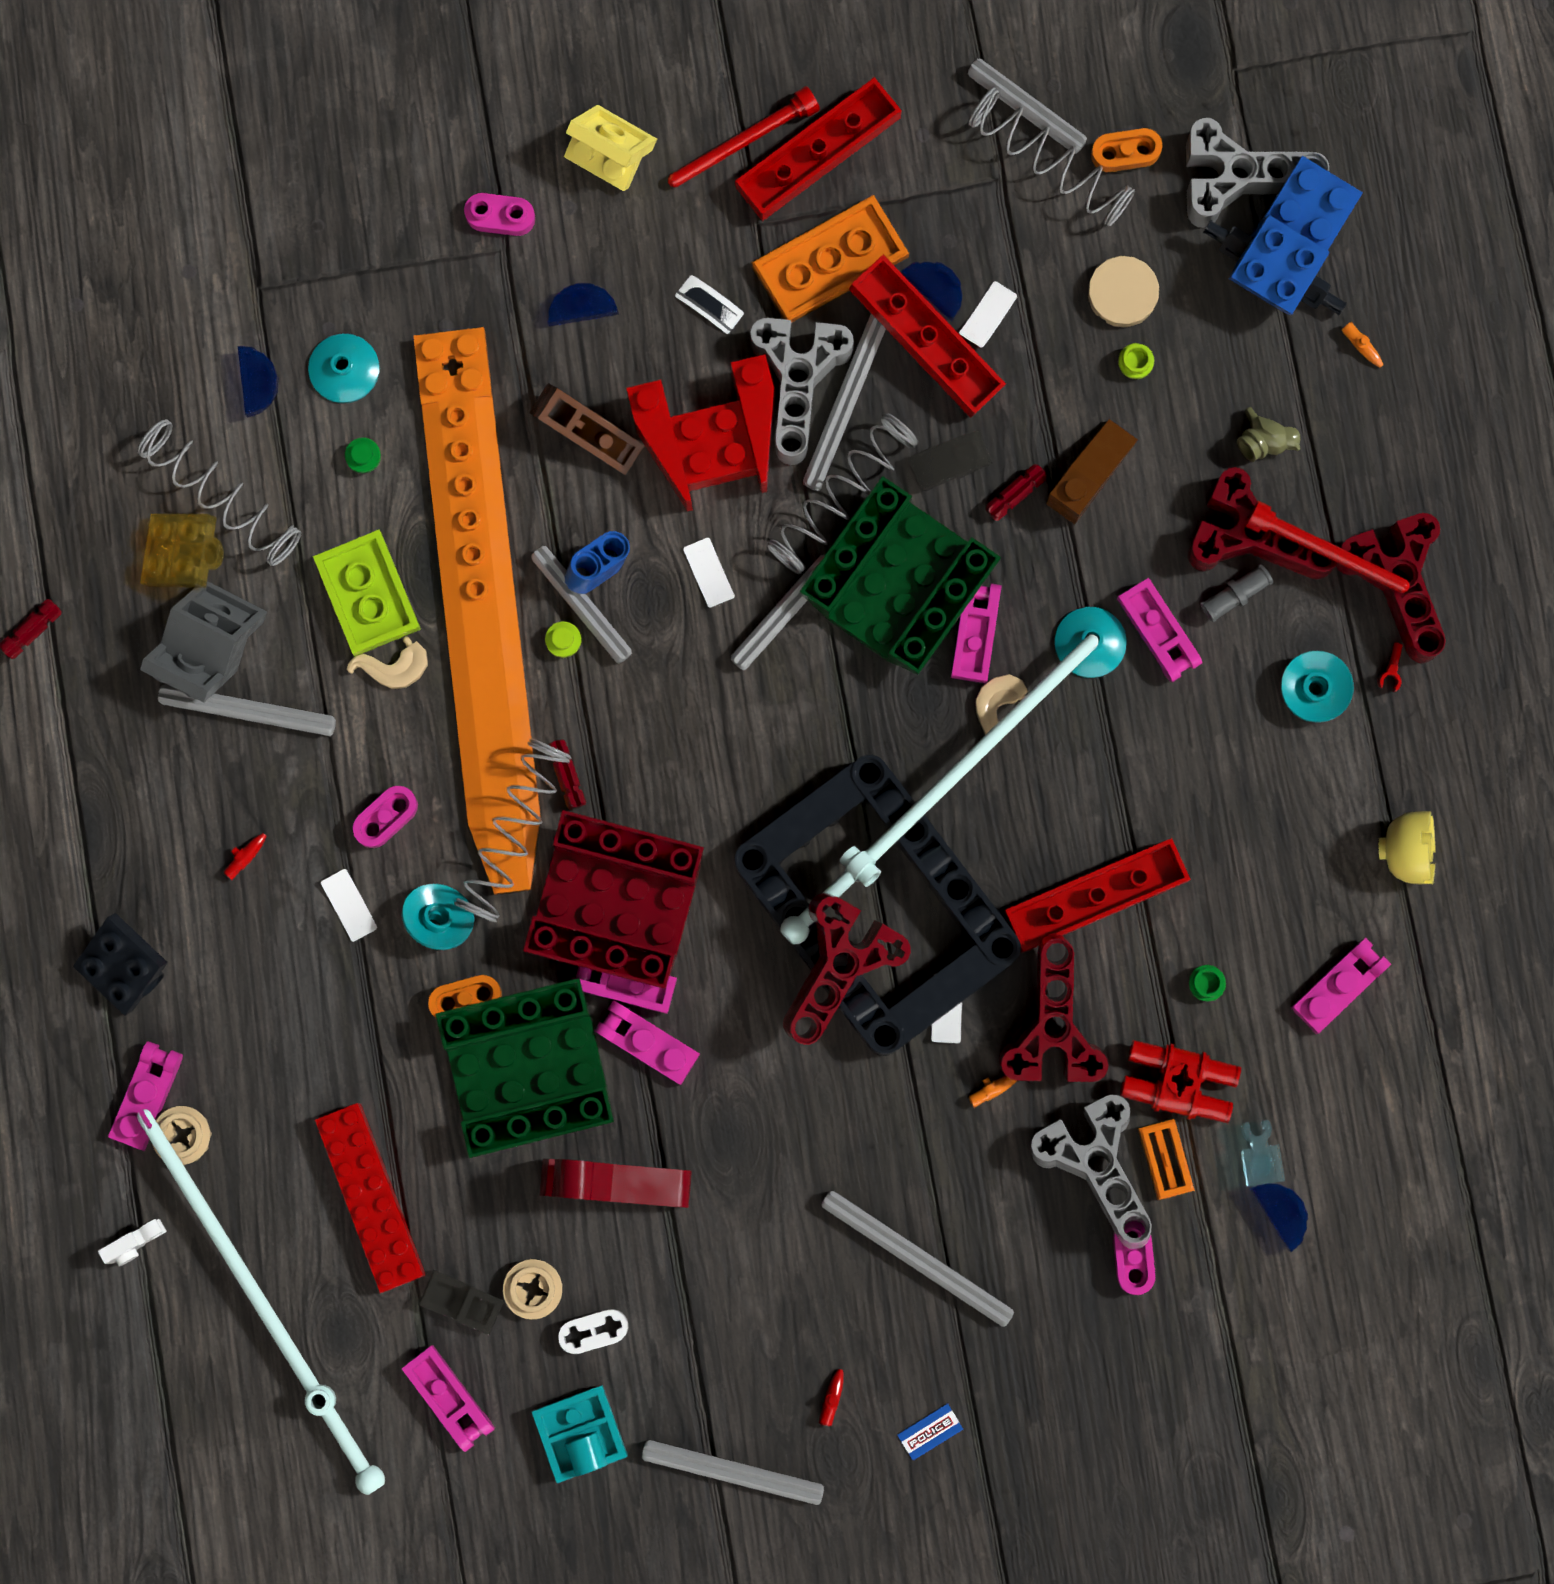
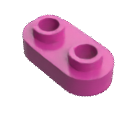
M478 193L471 196L464 207V214L470 227L481 232L521 236L531 231L535 224V213L532 205L527 200L519 197ZM479 206H486L488 208L484 214H477L476 209ZM514 210L523 212L522 216L518 219H514L510 215Z
M404 786L388 788L355 819L353 833L357 841L368 848H378L384 845L415 816L418 809L416 796ZM400 799L405 800V809L401 812L395 811L394 803ZM371 824L379 826V832L376 836H368L367 828Z
M1137 1221L1128 1222L1124 1226L1126 1234L1133 1231L1139 1238L1145 1233L1143 1225ZM1114 1232L1113 1246L1119 1286L1125 1292L1133 1295H1142L1148 1292L1155 1282L1151 1235L1147 1244L1142 1248L1129 1249L1123 1246ZM1132 1269H1138L1141 1272L1142 1277L1138 1283H1132L1129 1280V1272Z

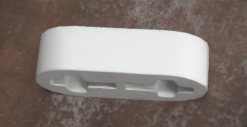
M615 1309L577 1318L562 1326L558 1335L559 1343L566 1352L571 1354H579L614 1344L622 1340L627 1334L628 1320L622 1312ZM607 1316H612L614 1321L620 1320L622 1323V1327L616 1331V1337H611L609 1332L597 1334L595 1327L604 1325ZM576 1326L578 1331L591 1330L592 1336L583 1338L581 1340V1347L575 1348L573 1342L567 1343L565 1336L571 1333L570 1327Z

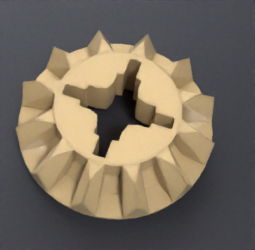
M176 1106L164 1111L157 1118L156 1122L169 1143L177 1135L174 1122L181 1129L195 1128L187 1136L190 1149L182 1142L171 1144L183 1165L198 1161L209 1149L208 1145L212 1133L207 1119L196 1109L187 1106Z
M530 1259L516 1264L508 1272L503 1284V1295L507 1306L516 1315L525 1319H540L552 1313L559 1304L563 1284L557 1270L545 1261ZM537 1274H540L538 1279L540 1281L539 1287L543 1289V1292L548 1293V1296L535 1295L533 1300H530L529 1305H527L528 1298L526 1297L528 1292L522 1286H519L518 1282L523 1284L531 1283L537 1277Z

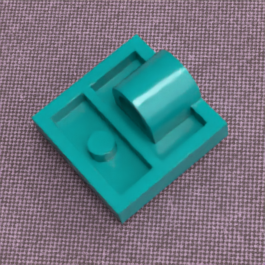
M603 1385L532 1411L556 1483L590 1473L628 1457Z

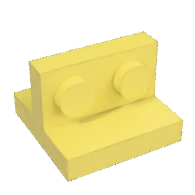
M596 105L570 121L566 134L572 136L564 157L620 190L625 191L630 187L642 157L653 150L657 138L603 107Z

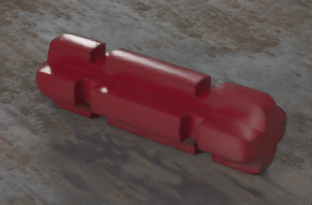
M1033 464L1025 471L1024 477L1020 475L999 493V498L995 497L986 505L985 510L992 519L999 521L1007 514V509L1012 510L1033 492V487L1037 488L1046 480L1047 474L1038 464Z
M45 600L38 607L39 611L37 613L32 612L12 631L14 633L12 637L8 635L0 643V649L9 658L15 659L24 651L22 649L24 645L28 647L48 628L47 623L49 621L53 623L62 614L61 609L52 600Z
M564 739L548 744L568 755L570 754ZM570 759L569 763L556 761L552 763L561 790L565 792L564 799L567 808L574 810L586 805L582 789L579 790L581 785L572 759Z

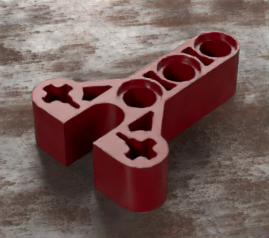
M1237 467L1225 470L1214 486L1207 507L1230 516L1233 520L1234 528L1226 530L1202 521L1197 528L1188 551V560L1193 568L1199 571H1209L1216 567L1220 561L1252 554L1312 579H1322L1334 569L1337 562L1327 558V567H1318L1314 564L1311 557L1312 553L1316 552L1270 530L1267 533L1260 530L1261 539L1259 540L1248 538L1244 528L1257 502L1250 490V476L1246 471ZM1232 481L1236 483V491L1227 501L1229 494L1228 484ZM1211 538L1212 541L1209 546L1211 548V555L1208 558H1204L1202 556V549ZM1281 539L1289 540L1294 545V553L1287 554L1282 552L1278 547V541Z
M1419 513L1396 521L1389 529L1397 548V557H1388L1382 552L1373 529L1348 538L1340 546V548L1348 552L1351 551L1352 554H1363L1360 558L1387 571L1400 570L1404 572L1410 584L1407 592L1399 593L1339 563L1336 564V567L1343 574L1357 575L1384 592L1407 654L1415 662L1427 663L1442 652L1446 643L1443 629L1421 575L1428 549L1438 538L1441 529L1436 517L1428 513ZM1416 528H1417L1419 531H1424V530H1425L1426 533H1427V535H1426L1425 537H1424L1422 534H1418V535H1416V534L1410 535V534H1411ZM1406 603L1418 606L1420 618H1412L1406 613ZM1424 636L1432 641V652H1427L1420 648L1418 644L1419 637Z
M820 893L810 901L808 907L811 920L816 923L820 957L783 1020V1028L786 1034L803 1045L813 1044L822 1036L857 976L884 965L900 966L908 960L911 953L910 944L903 935L876 920L872 923L864 939L856 945H851L848 940V934L861 910L843 899L828 893ZM825 905L831 906L835 914L842 919L839 920L835 917L826 916L822 911ZM877 940L892 943L896 948L893 954L888 953ZM845 952L848 956L847 966L840 971H835L833 967L834 958L838 954ZM821 985H828V998L821 1003H816L814 999L816 989ZM803 1017H809L811 1021L810 1029L802 1035H797L795 1031L797 1021Z
M1049 934L1039 943L1036 1018L1016 1042L1005 1045L999 1054L1002 1071L1012 1080L1042 1081V1057L1044 1052L1050 1047H1060L1064 1050V1076L1067 1082L1099 1081L1108 1071V1060L1098 1046L1088 1043L1073 1023L1074 949L1069 941L1060 934ZM1055 943L1063 944L1066 948L1064 957L1059 961H1051L1046 955L1047 949ZM1053 980H1060L1065 984L1062 995L1055 998L1046 995L1045 990L1048 983ZM1051 1017H1060L1064 1021L1062 1030L1056 1034H1050L1044 1028L1045 1023ZM1020 1053L1025 1062H1020L1019 1068L1013 1069L1011 1063L1007 1061L1013 1060L1014 1054ZM1089 1055H1093L1096 1061L1099 1062L1092 1065V1070H1087L1084 1064L1081 1063L1088 1061Z
M543 1159L539 1196L689 1208L692 1171L566 1159Z

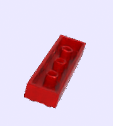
M874 77L735 181L736 189L763 222L901 119L902 110Z
M884 254L849 287L851 293L970 418L1006 385Z
M1171 838L1008 908L1004 911V915L1010 928L1020 941L1021 953L1023 954L1039 947L1041 940L1049 934L1067 935L1185 884L1191 879Z
M361 1103L353 1104L316 1119L317 1128L379 1292H387L426 1276Z

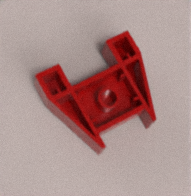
M766 354L731 362V375L738 401L670 417L661 380L626 388L636 432L687 511L693 510L689 491L754 475L758 477L761 492H767L774 409V385Z

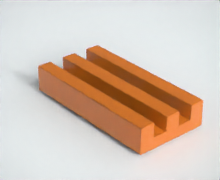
M1175 1119L1138 1128L1157 1200L1195 1191ZM1168 1128L1184 1186H1177L1162 1133L1163 1129ZM1154 1132L1169 1190L1164 1191L1148 1133Z

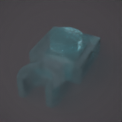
M1269 1120L1261 1121L1263 1131L1260 1136H1255L1251 1133L1249 1122L1242 1124V1135L1245 1140L1250 1142L1251 1147L1250 1149L1240 1150L1246 1187L1285 1181L1279 1144L1268 1146L1267 1139L1272 1132Z

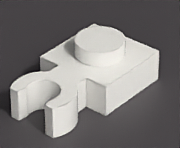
M154 1219L98 1252L105 1264L117 1262L118 1266H122L139 1256L136 1251L137 1249L167 1231L160 1219Z

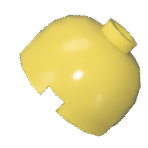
M1431 811L1405 813L1391 822L1388 826L1386 838H1379L1380 860H1387L1389 871L1399 880L1411 884H1433L1435 864H1430V862H1433V852H1435L1433 816H1431Z

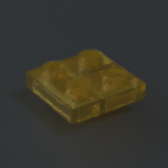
M151 514L140 583L148 587L206 588L209 570L219 568L224 557L223 546L214 537L217 518L209 514Z

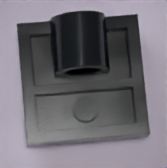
M114 913L106 918L73 967L126 1016L136 1008L143 997L148 995L161 982L164 977L162 970L168 962L122 918Z

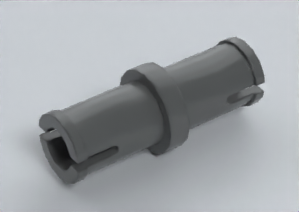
M1260 564L1237 581L1230 580L1227 582L1225 589L1205 602L1203 601L1200 605L1209 620L1214 623L1218 618L1236 606L1243 607L1248 604L1247 599L1268 585H1272L1273 579L1267 569Z

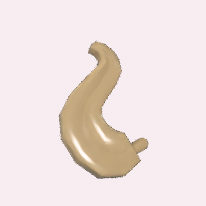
M404 637L403 642L407 648L401 651L400 657L394 664L386 665L372 656L361 654L350 660L347 671L353 674L354 670L360 668L378 683L390 689L407 688L419 680L427 668V651L417 641L412 643L409 637Z
M1009 674L993 678L981 687L975 700L978 720L985 735L998 723L997 709L1000 706L1015 704L1018 700L1021 701L1028 693L1023 680Z

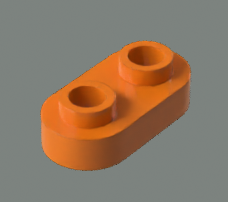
M1147 128L1104 134L1094 142L1091 159L1096 167L1102 165V171L1104 172L1151 166L1158 160L1161 154L1162 140L1155 131ZM1145 146L1148 148L1149 153L1141 154L1137 148ZM1110 151L1114 154L1115 158L1108 160L1103 157L1102 153Z
M478 975L442 985L431 993L428 1002L429 1010L436 1018V1013L445 1011L442 1008V1002L448 997L453 998L455 1001L453 1009L485 1002L480 1001L477 997V993L481 988H488L490 991V997L486 1001L501 998V987L496 980L487 975Z

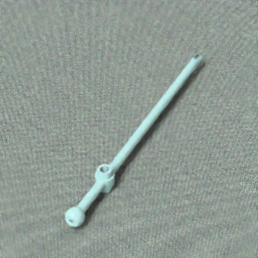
M1096 635L1087 636L866 851L860 852L855 846L849 848L840 859V863L846 867L845 872L823 893L840 897L854 882L859 881L865 887L870 886L881 873L875 866L876 861L1098 646V637ZM825 905L822 911L824 912L830 906ZM805 909L799 916L786 918L781 924L780 932L793 945L804 942L808 937V927L814 922L809 915V909Z
M143 1109L152 1124L151 1129L138 1112L137 1119L306 1390L305 1406L307 1410L313 1415L322 1416L358 1474L355 1477L357 1489L363 1494H371L385 1484V1476L379 1467L369 1465L334 1408L336 1404L335 1392L329 1386L318 1383L151 1112ZM317 1394L324 1396L326 1400L325 1406H319L316 1403L315 1398Z

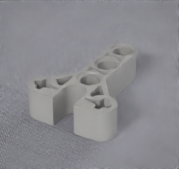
M1211 118L1199 119L1192 126L1187 139L1186 167L1213 168L1217 171L1219 177L1214 179H1191L1187 189L1188 219L1193 225L1206 228L1210 220L1216 222L1220 212L1243 194H1278L1301 156L1306 157L1327 171L1330 168L1329 162L1325 156L1317 152H1248L1223 134L1222 128L1217 121ZM1201 135H1202V136H1205V140H1206L1207 142H1209V143H1208V146H1207V148H1206V151H1205V143L1203 142V138L1200 137ZM1241 168L1246 171L1248 177L1238 178L1233 174L1232 169ZM1276 168L1281 171L1283 177L1273 178L1267 169ZM1203 197L1204 203H1206L1207 209H1211L1210 211H1204V205H1201Z
M762 318L752 326L751 348L757 356L766 354L769 366L781 382L776 429V455L784 464L796 465L804 460L808 450L814 387L835 366L843 365L849 361L853 353V335L845 326L816 322L813 348L805 354H799L790 347L791 320ZM764 334H771L769 343H762ZM834 340L841 341L840 350H833ZM795 370H802L807 373L808 378L803 382L797 383L792 381L789 375ZM797 404L802 406L805 412L799 417H792L785 410L788 406ZM793 438L801 443V447L795 452H789L782 447V443L787 439Z
M1109 1095L1084 1107V1116L1096 1137L1091 1144L1083 1146L1075 1143L1063 1121L1059 1120L1034 1135L1031 1151L1033 1160L1037 1165L1043 1168L1058 1167L1087 1180L1119 1241L1129 1249L1142 1248L1149 1241L1152 1224L1117 1160L1120 1135L1129 1124L1130 1107L1123 1097ZM1112 1108L1114 1112L1121 1111L1119 1121L1115 1122L1112 1117L1106 1119L1107 1109ZM1047 1141L1050 1146L1056 1144L1054 1155L1049 1156L1046 1151L1040 1153L1043 1142ZM1095 1156H1102L1108 1161L1109 1166L1103 1172H1095L1088 1166L1089 1160ZM1114 1188L1121 1189L1126 1194L1127 1199L1123 1204L1113 1205L1106 1199L1107 1192ZM1137 1221L1143 1225L1145 1233L1139 1238H1131L1125 1233L1124 1226L1128 1222Z

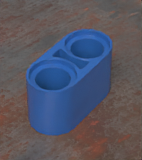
M609 531L576 552L564 576L567 587L575 593L585 594L618 573L630 550L628 539L622 533ZM604 550H613L618 557L608 556ZM584 568L590 573V576H583L576 569Z

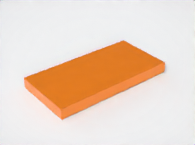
M872 195L752 262V268L782 318L791 320L792 323L850 291L849 287L883 254L893 265H896L909 258V252L877 199Z

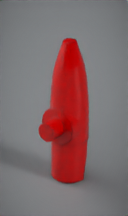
M264 833L258 835L241 850L235 847L231 851L235 855L234 860L223 871L224 874L233 880L256 856L267 836Z
M838 1369L833 1376L823 1402L818 1422L824 1426H832L838 1408L844 1381L843 1370Z

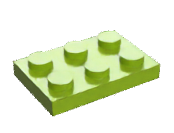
M380 529L313 556L354 657L421 630Z

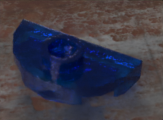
M915 262L903 269L902 274L953 322L960 311L963 296L960 280L953 270L940 262Z
M577 283L564 288L554 297L549 308L548 323L549 326L619 315L614 299L605 289L591 283Z
M238 346L245 415L248 418L262 413L272 404L278 393L279 378L274 364L265 354L253 347Z
M1263 1183L1250 1188L1289 1252H1292L1302 1243L1307 1230L1308 1213L1304 1202L1292 1189L1280 1184Z

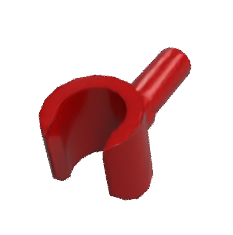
M1394 643L1387 670L1379 675L1377 679L1380 689L1383 688L1384 679L1388 675L1392 676L1395 680L1392 692H1396L1401 687L1402 680L1397 673L1403 647L1400 643Z

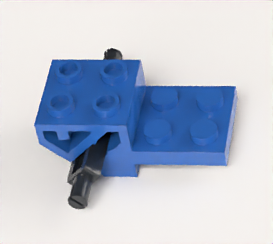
M1301 156L1251 236L1235 226L1228 231L1212 220L1209 221L1203 233L1222 243L1219 251L1237 261L1228 279L1287 315H1292L1299 302L1302 301L1314 309L1318 308L1321 304L1339 316L1347 302L1329 293L1331 285L1317 277L1316 274L1330 253L1328 249L1363 192L1306 157Z

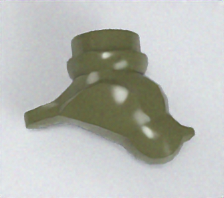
M1252 407L1245 409V414L1250 422V429L1243 431L1242 436L1237 439V445L1246 459L1255 462L1257 459L1265 458L1267 454L1279 455L1285 450H1300L1301 435L1296 428L1283 427L1273 420L1260 417L1254 412Z

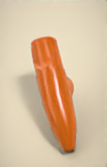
M1349 322L1341 329L1354 347L1369 362L1379 368L1384 365L1380 355L1370 343V339L1363 335L1352 322Z
M1003 1076L991 1082L989 1077L982 1080L985 1086L970 1095L968 1099L975 1108L983 1102L990 1101L1012 1087L1017 1080Z

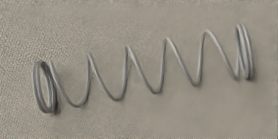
M995 87L990 89L975 107L968 124L973 128L980 124L981 135L988 136L1000 130L1017 115L1007 140L1006 148L1009 155L1019 154L1044 134L1033 162V170L1037 175L1052 169L1071 152L1060 180L1059 187L1062 194L1071 193L1098 171L1087 198L1086 209L1090 214L1098 212L1120 195L1103 222L1107 227L1111 226L1131 201L1135 189L1125 185L1103 205L1095 210H1089L1093 191L1103 169L1102 165L1095 168L1076 186L1068 191H1064L1062 189L1063 181L1076 151V146H1072L1048 168L1040 172L1036 171L1037 159L1050 130L1049 126L1045 127L1024 147L1016 152H1011L1009 150L1010 141L1022 114L1023 107L1018 108L996 129L989 133L983 132L985 117L994 106L1000 93Z
M889 413L883 414L881 416L883 426L875 425L870 429V438L873 446L883 461L860 450H852L848 453L850 468L862 486L839 475H829L826 477V488L840 511L817 500L809 499L804 501V513L819 537L801 527L786 524L782 526L781 534L787 548L773 539L767 542V546L774 556L793 572L802 574L805 566L785 537L784 529L786 527L797 529L820 543L828 545L827 540L810 518L806 509L807 503L819 504L844 519L850 520L848 514L833 495L829 487V479L838 478L852 484L868 495L871 493L853 467L851 455L853 453H860L894 471L893 466L877 446L873 437V430L876 428L887 430L899 442L909 448H915V445L918 444V440L912 431ZM891 423L894 424L898 429H900L906 436H904V435H902L901 433H899V432L891 425Z
M161 420L151 427L140 441L138 446L139 456L147 458L148 463L155 467L164 466L176 460L172 473L173 484L176 487L185 488L202 480L197 496L198 505L201 508H214L228 500L223 513V524L226 529H239L254 521L248 537L249 548L253 551H261L271 547L266 558V562L270 566L279 564L293 551L301 537V531L297 527L294 528V525H291L279 538L264 547L254 548L251 545L254 528L262 513L268 508V504H265L255 516L239 526L229 527L226 524V514L229 505L236 493L242 488L243 482L220 502L210 506H205L201 503L200 497L204 483L209 474L217 467L218 461L214 462L209 470L195 481L185 485H180L176 482L175 474L183 454L192 446L193 440H190L182 451L172 459L160 464L153 463L150 456L154 455L168 440L173 424L169 420ZM167 425L161 438L152 446L161 428ZM151 439V441H150V443H149V446H148V450L143 453V451H144V449H145L147 443H148L149 440ZM294 535L288 546L274 558L284 542Z
M532 738L529 739L530 742H527L528 745L549 756L525 754L521 756V761L553 790L511 785L507 787V792L539 822L509 817L492 818L495 827L525 853L491 848L478 850L479 856L506 878L510 885L479 880L464 881L466 889L495 914L459 898L454 902L456 906L494 923L500 917L498 911L473 891L467 883L500 888H511L514 884L508 875L490 862L481 852H494L519 857L528 855L526 848L496 823V820L529 825H540L543 823L533 810L511 793L510 789H523L546 794L557 792L555 786L533 769L524 760V757L569 763L570 759H572L570 755Z

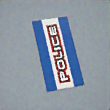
M946 1404L899 1433L898 1437L911 1459L915 1460L962 1431L963 1428L949 1404Z

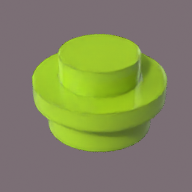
M1133 343L1121 351L1118 365L1125 376L1132 379H1141L1151 372L1154 366V356L1147 346Z
M557 622L548 629L545 643L548 650L554 656L567 658L579 650L581 635L575 625L569 622Z

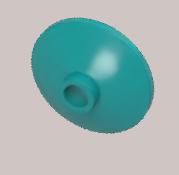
M337 334L323 340L312 352L308 366L309 377L316 391L324 398L336 403H351L365 397L374 388L380 370L379 360L373 347L366 340L352 334ZM339 360L348 361V366L345 369L339 370L336 368Z
M1083 607L1074 610L1061 621L1055 634V651L1058 659L1061 662L1088 634H1094L1098 637V646L1071 673L1084 678H1097L1110 673L1120 664L1126 651L1127 640L1122 624L1113 614L1101 608Z
M1309 651L1297 656L1289 663L1282 676L1281 693L1285 704L1293 714L1309 722L1321 723L1335 719L1347 709L1353 697L1354 682L1349 668L1340 658L1328 652ZM1311 683H1316L1321 687L1319 695H1313L1309 691Z
M426 884L420 886L407 896L403 904L402 921L404 927L415 941L425 947L436 950L455 948L465 942L471 934L474 926V914L456 906L454 902H456L457 898L466 902L468 900L460 892L446 885ZM430 920H436L440 923V925H436L432 923Z

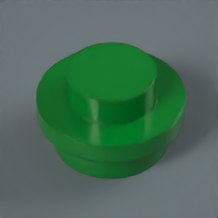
M357 438L347 446L345 460L353 471L369 473L379 465L381 451L373 440Z
M1203 965L1196 968L1189 977V989L1192 995L1200 1001L1210 1002L1218 999L1226 987L1223 973L1212 965Z

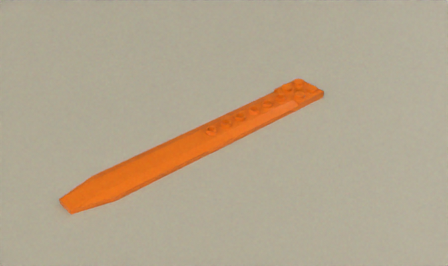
M480 327L414 335L468 826L477 850L491 848L525 853L518 845L500 832L492 822V818L509 817L539 822V820L518 804L507 792V787L511 785L537 788L536 775L521 761L522 755L534 753L533 748L527 743L530 742L529 739L532 736L485 329ZM451 359H456L457 363H463V368L457 369V375L454 376L450 375L449 370H443L444 365H447ZM524 757V760L535 769L534 758ZM510 789L513 795L541 818L538 792ZM496 820V823L526 848L528 855L519 857L482 851L481 853L508 875L514 884L511 888L491 886L495 895L529 891L532 886L540 825ZM481 858L489 882L510 885L506 878Z

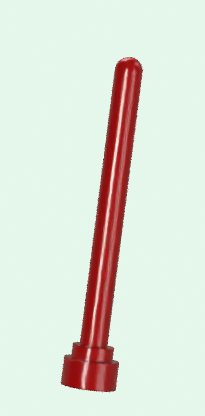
M807 86L794 92V97L790 99V104L672 173L668 177V184L671 187H678L794 117L798 116L801 118L806 116L808 118L820 111V107L813 93Z
M1259 500L1248 517L1245 527L1258 533L1260 530L1266 533L1268 530L1275 532L1399 593H1405L1410 588L1408 580L1275 517L1276 513L1271 511V506Z

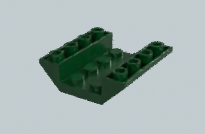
M882 476L802 587L800 594L831 623L886 661L919 675L1001 557L973 537L967 542L913 505L910 494Z
M580 978L436 1013L443 1048L448 1053L463 1117L461 1126L469 1158L614 1123L607 1082Z

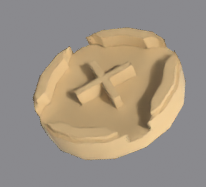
M1118 256L1106 260L1096 268L1089 282L1088 299L1093 312L1105 320L1106 323L1115 327H1131L1142 323L1154 310L1159 299V283L1155 273L1145 262L1135 257Z

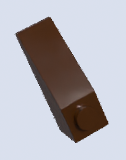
M550 383L546 385L529 412L624 475L627 474L645 446Z
M1109 419L1050 493L1046 504L1075 525L1137 443L1138 439Z

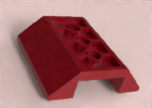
M562 810L553 842L554 854L537 915L532 917L523 951L666 989L677 958L692 903L704 847Z

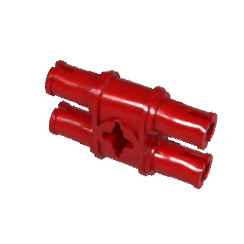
M1136 1040L1132 1041L1128 1061L1158 1068L1161 1078L1157 1083L1124 1076L1120 1090L1121 1097L1151 1104V1108L1156 1112L1164 1110L1186 1116L1188 1120L1199 1116L1229 1123L1233 1102L1202 1095L1200 1086L1206 1080L1236 1088L1241 1074L1240 1066L1210 1059V1055L1203 1051L1200 1054L1176 1048L1171 1043L1161 1047ZM1181 1070H1183V1078L1189 1082V1086L1181 1088L1180 1093H1178L1177 1083L1172 1082V1077L1178 1076Z

